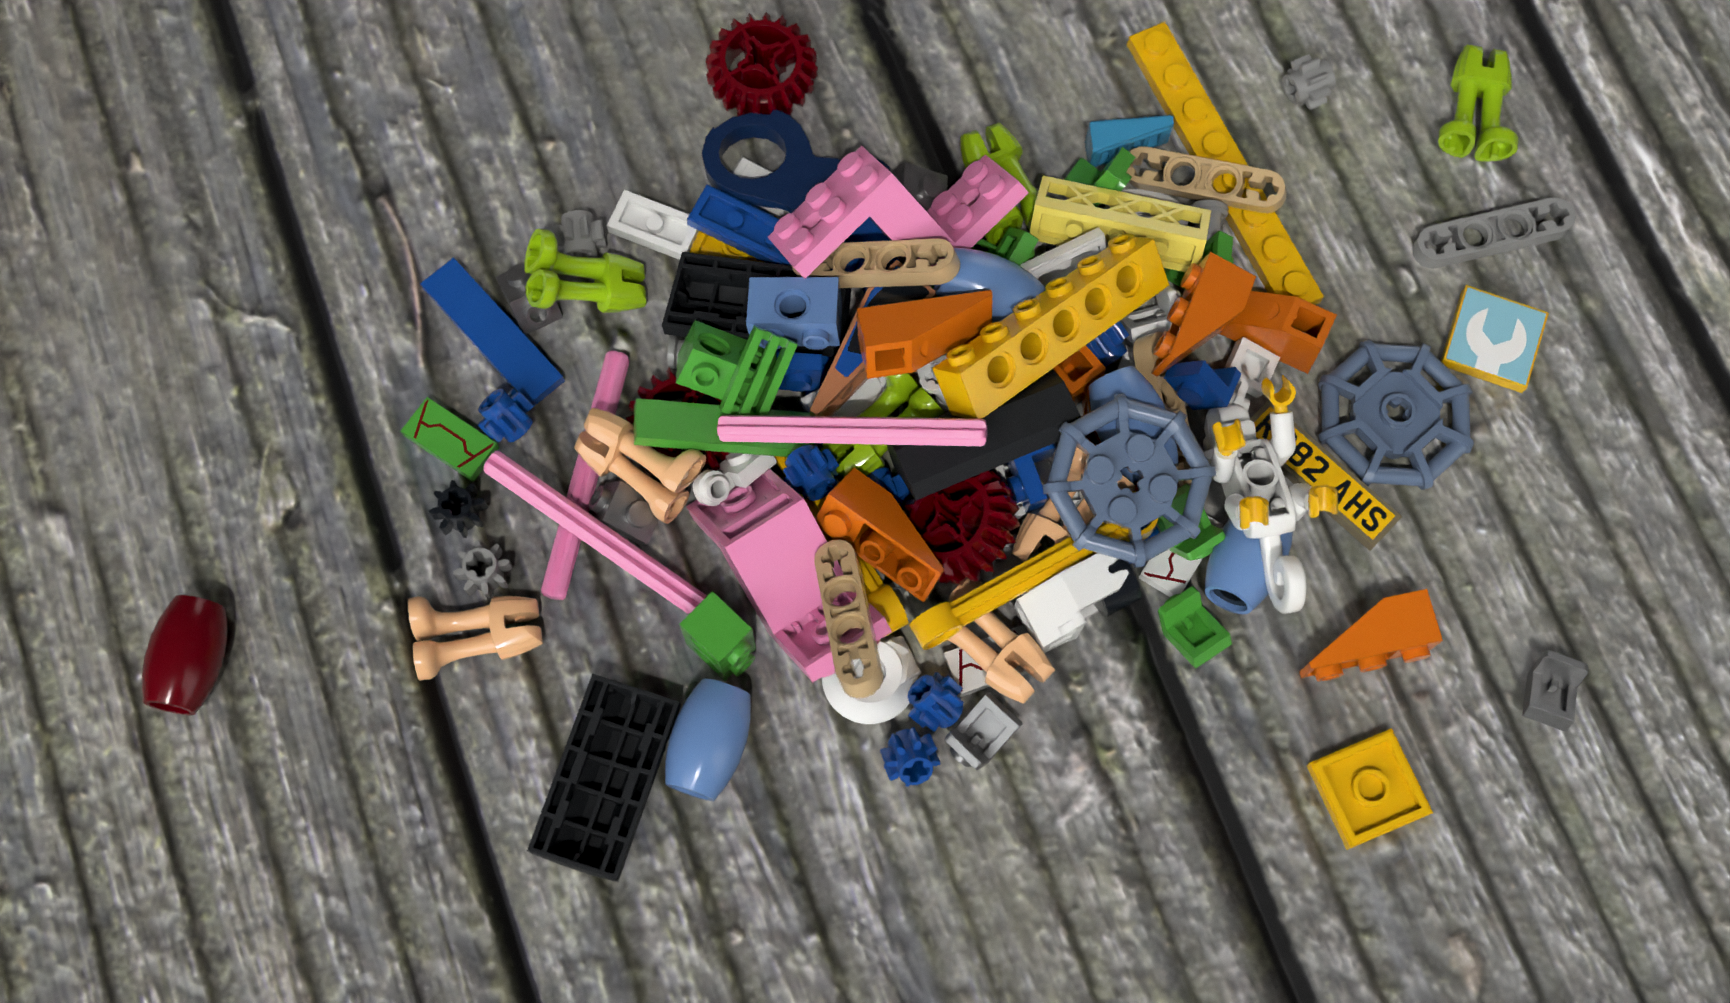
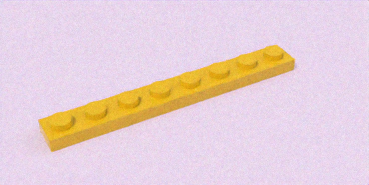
M1166 22L1129 36L1127 47L1165 114L1173 116V128L1188 154L1248 166ZM1221 174L1215 178L1213 189L1217 193L1227 194L1235 188L1237 179L1231 174ZM1244 178L1245 189L1241 197L1246 198V189L1259 192L1261 200L1267 201L1263 190L1251 188L1249 184L1250 178ZM1228 206V216L1225 219L1267 293L1299 297L1314 305L1321 303L1324 295L1276 212L1259 213Z

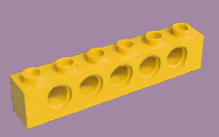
M1130 233L1111 239L1106 249L1097 255L1082 259L1077 264L1078 268L1065 277L1050 281L1045 286L1046 290L1038 296L1020 302L1013 308V313L982 328L980 336L968 344L960 345L950 350L946 355L947 358L932 369L951 415L966 419H983L1168 287L1169 282L1154 239L1134 237Z

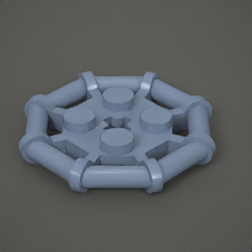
M1370 339L1359 343V348L1329 375H1322L1319 380L1322 432L1318 435L1321 444H1327L1367 486L1375 483L1418 486L1421 490L1431 488L1433 481L1463 454L1470 453L1473 448L1474 442L1470 438L1469 396L1473 391L1470 384H1463L1430 351L1431 346L1424 343L1420 346L1373 343ZM1382 361L1412 364L1410 370L1404 369L1402 372H1390L1393 368H1385ZM1365 365L1369 367L1372 376L1359 387L1347 382ZM1422 368L1444 389V391L1438 392L1420 374ZM1339 396H1343L1351 400L1350 421L1339 425ZM1445 403H1451L1452 429L1443 425V418L1440 420V410ZM1389 404L1393 408L1401 405L1406 410L1402 415L1405 421L1392 420L1388 416L1389 411L1386 405ZM1355 433L1373 451L1370 461L1344 436ZM1433 439L1446 443V446L1429 462L1426 461L1422 452L1423 448ZM1383 456L1389 459L1408 457L1413 468L1384 467L1379 465Z
M1115 394L1112 401L1071 423L1064 422L1059 428L1061 436L1047 484H1043V493L1048 494L1074 541L1073 547L1078 551L1083 548L1133 563L1134 567L1138 568L1145 567L1146 561L1190 537L1196 539L1201 532L1198 526L1212 477L1216 476V467L1211 466L1185 421L1187 415L1180 410L1175 413L1128 399L1125 394ZM1128 418L1164 429L1156 439L1144 434L1129 432ZM1113 420L1116 421L1117 435L1096 446L1086 439L1085 436ZM1172 435L1191 469L1177 470L1164 447ZM1076 447H1078L1087 455L1085 468L1079 481H1067ZM1123 468H1127L1131 473L1137 472L1141 480L1137 482L1139 490L1136 493H1132L1129 488L1121 490L1118 487L1117 482L1123 478L1120 471ZM1192 480L1183 515H1181L1171 507L1173 498L1177 493L1178 481ZM1081 491L1094 515L1087 525L1068 492ZM1161 516L1173 524L1170 528L1143 542L1141 535L1142 526ZM1102 522L1118 525L1121 528L1128 529L1130 543L1095 532Z

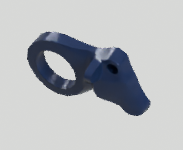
M773 110L771 115L749 113L728 119L718 127H713L705 138L702 149L707 180L712 187L749 205L779 208L789 213H793L805 201L806 195L815 185L825 182L837 170V166L842 160L814 156L810 142L801 125L790 115L779 110ZM749 138L767 139L777 144L785 153V160L776 171L768 176L755 179L741 178L730 173L723 166L721 160L723 154L731 145ZM877 159L890 171V167L885 162Z

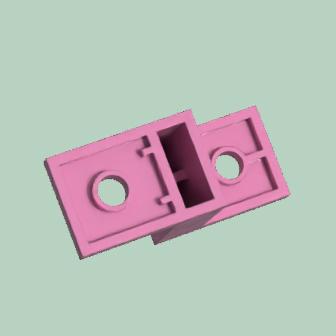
M861 146L855 152H851L843 157L837 166V170L825 182L815 185L806 195L805 201L793 213L783 216L776 223L774 231L768 238L797 272L806 279L868 218L890 241L938 238L947 240L952 244L953 248L971 249L1029 192L1016 178L985 154L980 160L971 163L963 172L962 177L949 190L940 193L926 211L900 181Z
M768 469L748 487L735 486L729 491L728 497L717 506L704 505L698 500L687 505L686 508L693 520L722 551L768 634L812 683L819 678L834 674L835 668L814 563L817 550L827 541L804 498L771 469ZM834 561L833 570L836 577L844 575L838 561ZM843 592L834 599L833 604L845 606L854 600L856 594L854 592ZM868 602L878 644L880 639L892 631L885 617ZM851 628L842 634L840 641L843 643L855 642L862 636L864 630Z

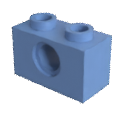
M803 277L749 278L746 318L749 335L755 325L793 340L798 344L797 346H805L809 349L819 350L827 346H840L842 296L839 277H807L806 279ZM792 314H802L796 318H788ZM762 339L759 346L765 349L768 341Z

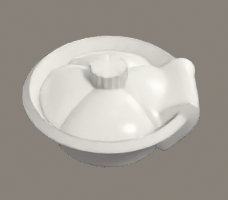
M889 634L880 639V642L877 644L883 671V682L874 694L866 698L850 697L844 692L836 673L822 678V686L826 698L839 714L857 723L878 724L893 719L909 705L908 692L922 671L918 668L903 636L894 637ZM852 660L856 670L855 679L862 677L864 667L861 660Z

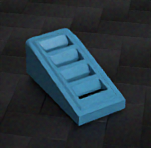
M1173 116L1089 122L1085 138L1087 161L1094 167L1109 163L1122 147L1127 151H1131L1137 147L1154 148L1168 143L1174 126Z

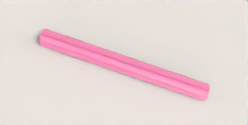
M608 351L606 353L591 408H598L616 414L630 363L628 355L617 351ZM579 454L566 498L589 513V502L595 492L599 475L588 466ZM561 525L557 529L541 587L543 596L554 600H564L566 598L581 539Z
M722 415L719 417L717 434L723 442L984 446L988 433L987 424L984 419Z
M494 451L486 460L483 466L486 474L687 614H690L707 597L699 589L502 452Z

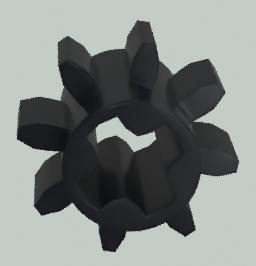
M451 480L450 488L443 492L434 491V495L438 499V507L429 510V513L435 520L443 519L439 527L443 534L447 535L452 529H455L461 533L463 538H467V530L472 529L475 525L477 527L484 526L479 518V511L486 510L488 504L485 499H475L478 490L473 483L469 484L466 489L458 487L454 480ZM464 503L465 505L461 507V514L454 515L453 513L457 512V504Z

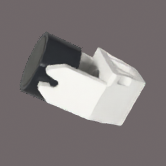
M1096 553L1023 593L1016 600L1014 609L1027 633L1030 634L1045 653L1078 638L1086 624L1085 618L1097 612H1100L1104 617H1108L1140 600L1141 591L1135 574L1127 561Z

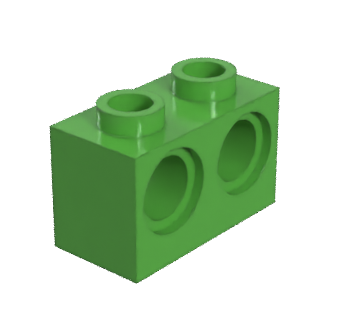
M694 320L678 353L676 384L722 400L747 340ZM760 346L734 403L741 406L765 350ZM776 352L752 408H756L776 363Z
M713 591L679 624L686 645L724 681L732 674L736 677L740 676L756 658L752 654L756 650L752 628Z

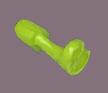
M1467 44L1457 60L1450 85L1453 91L1458 93L1454 120L1441 126L1438 132V144L1444 152L1453 157L1463 158L1470 154L1476 140V127L1473 124L1476 98H1482L1481 123L1475 146V160L1482 162L1503 160L1515 154L1518 149V136L1515 131L1500 125L1503 96L1512 89V75L1508 53L1504 50L1493 49L1489 55L1487 65L1484 67L1482 66L1483 47Z
M1000 122L987 126L985 129L986 140L991 154H989L977 130L960 136L961 154L965 169L986 154L1016 178L1029 192L1020 201L1021 212L1016 205L985 235L987 241L994 245H999L1009 227L1021 229L1023 221L1030 231L1038 190L1030 182L1020 165L1019 160L1023 154L1022 146Z
M536 229L533 232L527 246L524 263L525 273L532 274L525 286L526 297L532 307L547 309L553 306L557 300L597 302V308L602 313L629 311L646 306V288L641 284H637L645 279L643 263L607 252L601 258L566 255L558 251L557 239L550 230ZM557 274L594 279V282L560 280Z
M906 373L885 376L886 387L882 394L857 417H888L907 401H909L908 407L898 418H934L945 412ZM823 443L819 449L822 452L828 448L838 462L839 466L836 468V472L840 481L854 467L866 476L876 469L883 468L885 464L881 456L888 450L887 445L827 443Z

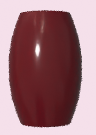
M176 595L169 603L155 625L144 656L142 695L145 705L180 715H195L216 683L225 656L227 616L224 606L204 598L189 595Z

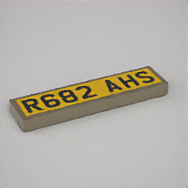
M1270 400L1250 418L1255 424L1257 439H1267L1269 441L1272 438L1270 412L1274 411V406ZM1294 422L1296 448L1292 456L1281 467L1283 475L1293 484L1306 483L1312 487L1327 485L1338 490V514L1333 515L1331 512H1325L1371 551L1402 516Z

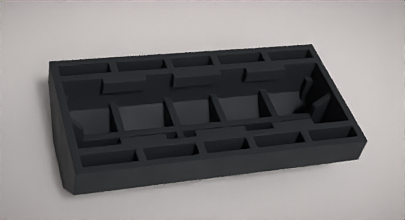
M682 252L662 322L664 334L687 337L694 320L748 340L749 334L746 318L749 278L797 276L792 266ZM840 288L842 296L840 345L845 337L849 321L852 288ZM792 314L788 318H796L802 314ZM797 346L795 352L835 357L840 346H827L819 350Z
M1051 369L983 418L986 421L988 430L987 441L984 446L887 445L893 466L915 500H918L1058 442L1061 436L1059 431L1061 425L1064 422L1071 423L1081 416L1065 382ZM949 411V412H946V413L941 414V415H939V416H937V417H934V418H961V417L953 416V415H951V413H950V411Z
M592 674L527 851L559 865L595 877L619 882L681 706L680 702Z

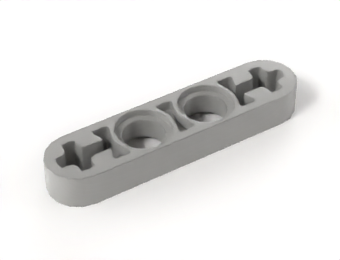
M1554 197L1430 225L1424 228L1414 241L1412 246L1413 257L1423 267L1440 268L1555 241L1562 238L1573 226L1576 219L1575 210L1566 200ZM1549 212L1553 218L1559 217L1561 219V222L1558 224V226L1556 225L1554 220L1544 222L1541 221L1547 216ZM1506 220L1519 222L1524 229V235L1521 237L1510 236L1504 230L1503 222ZM1541 222L1539 226L1536 228V223ZM1466 229L1478 230L1484 237V245L1472 246L1468 244L1463 237V231ZM1452 236V243L1446 244ZM1429 240L1436 246L1446 244L1438 254H1436L1434 248L1427 249L1425 247Z

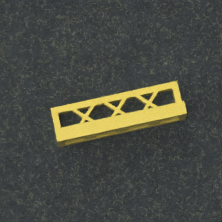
M1042 176L1029 233L1039 239L1038 242L1057 246L1098 227L1104 233L1107 244L1111 239L1128 233L1133 234L1134 237L1153 238L1163 267L1186 272L1192 263L1197 265L1201 263L1207 241L1211 210ZM1047 193L1066 196L1068 199L1060 200L1047 197ZM1094 203L1106 204V205H1108L1110 208H1108V209L1098 208V207H1095L1093 204H1094ZM1140 211L1149 213L1153 217L1146 218L1138 216L1136 212ZM1178 221L1198 223L1199 228L1181 225Z

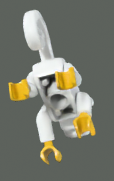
M1282 375L1283 385L1277 393H1274L1273 383L1267 377L1264 378L1261 384L1263 394L1274 406V411L1270 412L1272 438L1269 441L1256 438L1255 424L1250 420L1248 410L1242 406L1230 405L1212 408L1208 411L1205 418L1204 430L1206 437L1203 440V453L1209 464L1216 467V476L1212 478L1222 484L1226 496L1224 506L1232 524L1236 529L1243 530L1247 538L1260 540L1268 594L1274 607L1282 614L1299 612L1304 606L1307 595V583L1304 568L1299 558L1293 554L1283 556L1280 535L1295 531L1296 522L1308 511L1310 518L1318 517L1319 511H1328L1333 515L1338 514V490L1332 486L1319 485L1312 487L1306 483H1296L1288 488L1281 467L1292 456L1296 448L1293 411L1288 410V405L1295 398L1296 390L1292 383Z

